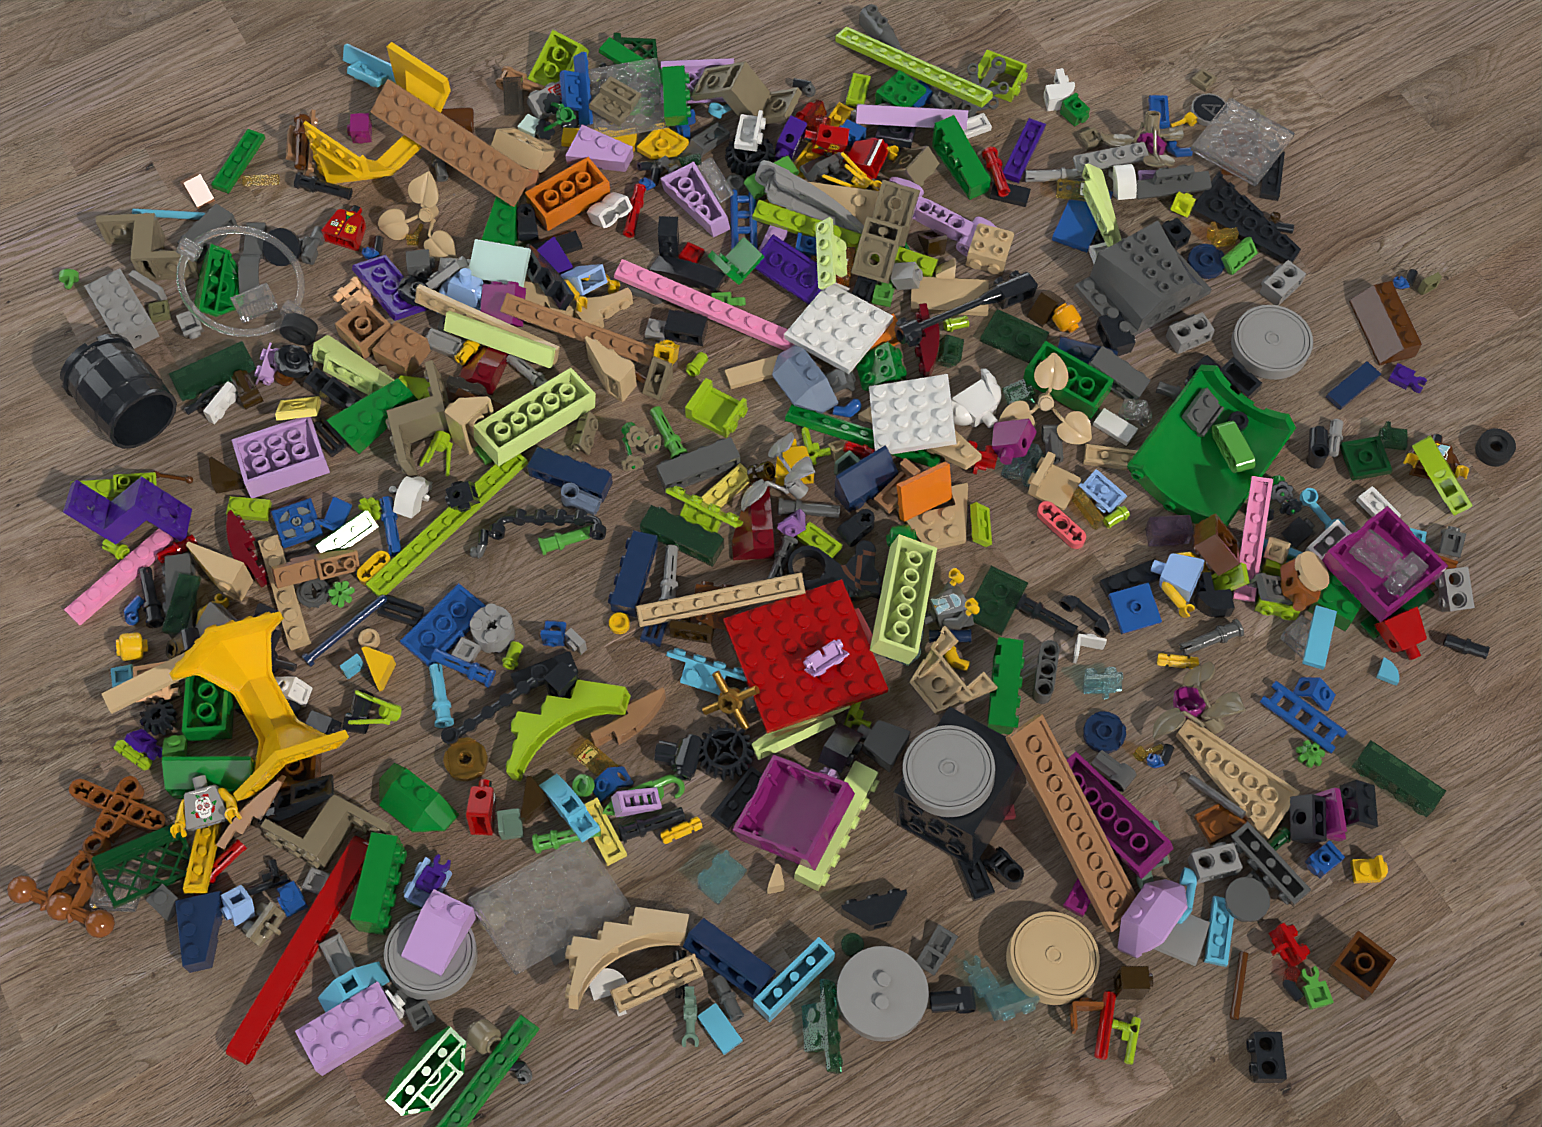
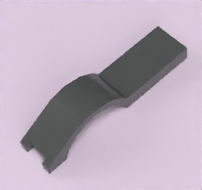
M717 122L693 137L689 145L678 157L669 160L665 155L658 160V164L664 166L669 173L692 162H695L697 165L704 154L729 139L730 132Z
M265 222L246 223L243 255L240 257L238 271L240 299H245V293H255L256 299H260L259 263L261 259H264L263 241L267 233Z

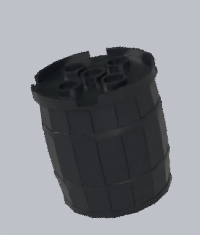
M103 334L96 337L98 341L93 342L89 346L84 343L76 348L66 359L60 371V379L63 381L62 388L69 396L75 399L89 420L114 446L128 449L146 444L160 435L171 423L177 407L173 394L167 389L162 379L152 367L134 350L127 338L119 334Z

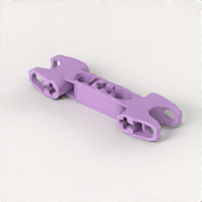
M891 177L889 180L893 183L920 190L912 219L932 230L936 229L946 234L948 238L957 241L956 249L965 256L968 255L978 224L982 223L996 227L992 222L982 217H975L973 222L943 206L922 197L924 194L923 189L912 181L898 177Z

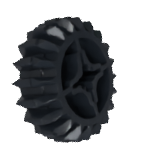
M734 137L733 141H729L728 147L725 150V160L728 168L731 169L732 173H736V175H743L744 179L756 173L761 161L775 162L773 144L770 143L768 138L764 139V137L762 138V144H758L757 151L735 149L736 137Z
M725 723V728H721V725L717 724L716 730L709 727V734L703 732V739H700L703 743V746H700L702 751L699 754L700 768H706L705 773L707 775L713 772L714 779L721 775L723 781L726 779V776L733 780L735 773L741 777V770L747 771V764H752L753 762L751 757L754 756V750H752L751 746L753 742H749L750 735H744L745 730L743 728L737 731L736 724L733 725L732 729L729 728L728 723ZM722 738H729V739L726 740V741H721V740H719V739H722ZM737 743H739L743 750L740 758L734 751ZM710 745L716 752L713 761L707 754Z

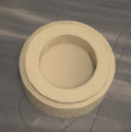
M368 628L360 632L358 642L361 647L366 646L376 649L380 644V636L376 630Z

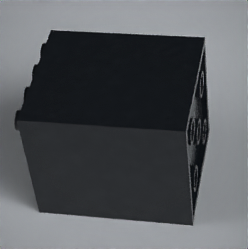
M949 706L936 727L945 725L963 727L973 731L987 743L995 762V780L992 791L986 801L976 810L962 816L941 817L920 808L909 796L904 784V778H902L893 791L897 826L969 867L974 868L1025 787L1027 778L1005 738L1006 736Z

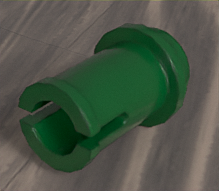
M1285 827L1278 828L1276 830L1277 833L1267 840L1268 844L1275 851L1285 843L1291 842V832Z

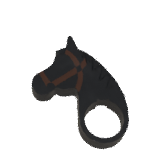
M860 541L856 546L854 556L850 558L846 565L839 564L815 546H802L796 549L788 561L787 575L795 574L793 564L801 558L810 557L821 563L824 569V573L820 576L821 579H803L805 591L842 579L852 602L870 597L880 599L882 590L880 586L882 576H879L875 568L876 548L870 541Z

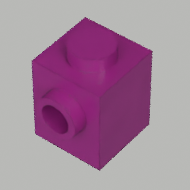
M369 113L350 114V125H347L348 136H351L353 143L372 142V122Z

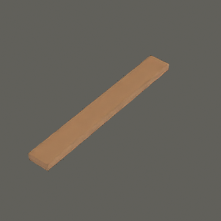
M506 293L500 310L501 313L585 343L586 336L596 339L602 346L607 349H613L619 356L648 367L654 354L655 347L509 293Z

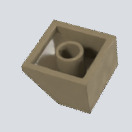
M929 146L905 149L883 174L889 179L891 177H898L912 181L921 187L924 185L926 178L935 172V168L940 163Z

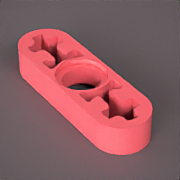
M1042 502L1037 510L1038 518L1069 547L1073 549L1083 547L1086 540L1085 532L1052 502ZM1048 509L1050 510V514H1049V513H1046V514L1043 513V510H1045V511H1047ZM1056 522H1065L1067 528L1059 529L1056 526ZM1073 536H1074L1075 538H1076L1077 536L1080 537V540H1075V541H1074V540H1072V539H1073Z

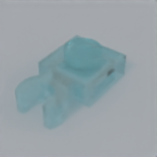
M975 955L973 961L976 965L970 966L965 960L963 968L967 973L971 974L968 976V981L974 987V991L980 999L998 990L999 983L988 966L983 969L981 968V960Z

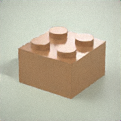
M363 301L337 321L335 326L339 337L358 355L366 359L373 354L372 349L388 331L391 324L368 302Z
M395 321L372 351L376 363L382 366L386 365L389 370L399 375L412 376L431 352L426 337Z

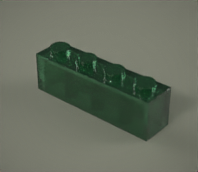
M243 341L175 370L169 373V376L183 402L193 399L213 385L219 386L227 381H232L231 377L238 370H246L250 373L256 367Z
M651 505L640 523V532L656 535L658 542L667 546L675 545L678 547L679 552L711 567L714 566L724 549V538L717 532L711 533L697 523L692 524L680 515L670 514L663 507Z
M1372 740L1368 742L1351 766L1358 774L1368 777L1374 781L1377 787L1387 790L1393 794L1395 799L1405 802L1412 807L1414 812L1428 817L1434 811L1446 793L1445 789Z

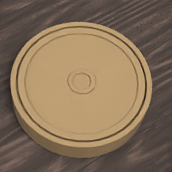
M1049 911L1034 914L1017 927L1008 943L1006 961L1013 981L1023 993L1044 1004L1063 1005L1077 1000L1089 989L1097 977L1100 956L1093 936L1082 923L1069 915Z

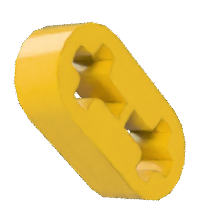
M386 551L374 553L357 570L359 582L366 586V583L391 561L390 555ZM385 559L386 562L383 564L382 562L379 563L378 560ZM364 573H366V574H369V573H370L371 577H369V578H368V577H364L363 574H364Z

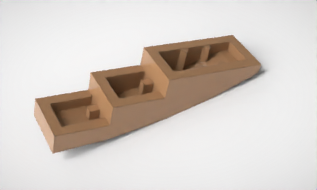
M281 775L252 798L240 812L242 819L239 820L236 816L216 845L225 849L235 832L243 835L254 817L261 820L267 813L286 776Z

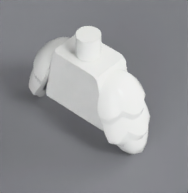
M981 369V380L952 398L955 425L966 426L970 424L972 427H977L984 422L988 428H992L994 423L998 422L994 415L1001 401V388L989 370Z

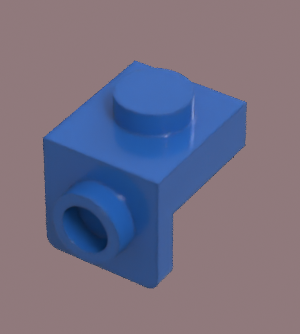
M691 109L688 125L675 126L676 132L689 141L691 140L689 125L695 124L694 109Z

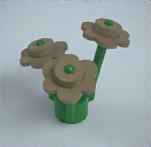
M633 422L624 424L621 429L624 435L622 441L625 444L628 456L626 460L621 462L623 470L636 471L644 465L641 456L632 455L630 447H635L636 445L641 447L644 444L643 447L646 454L656 452L663 443L659 434L649 436L643 426L638 428Z

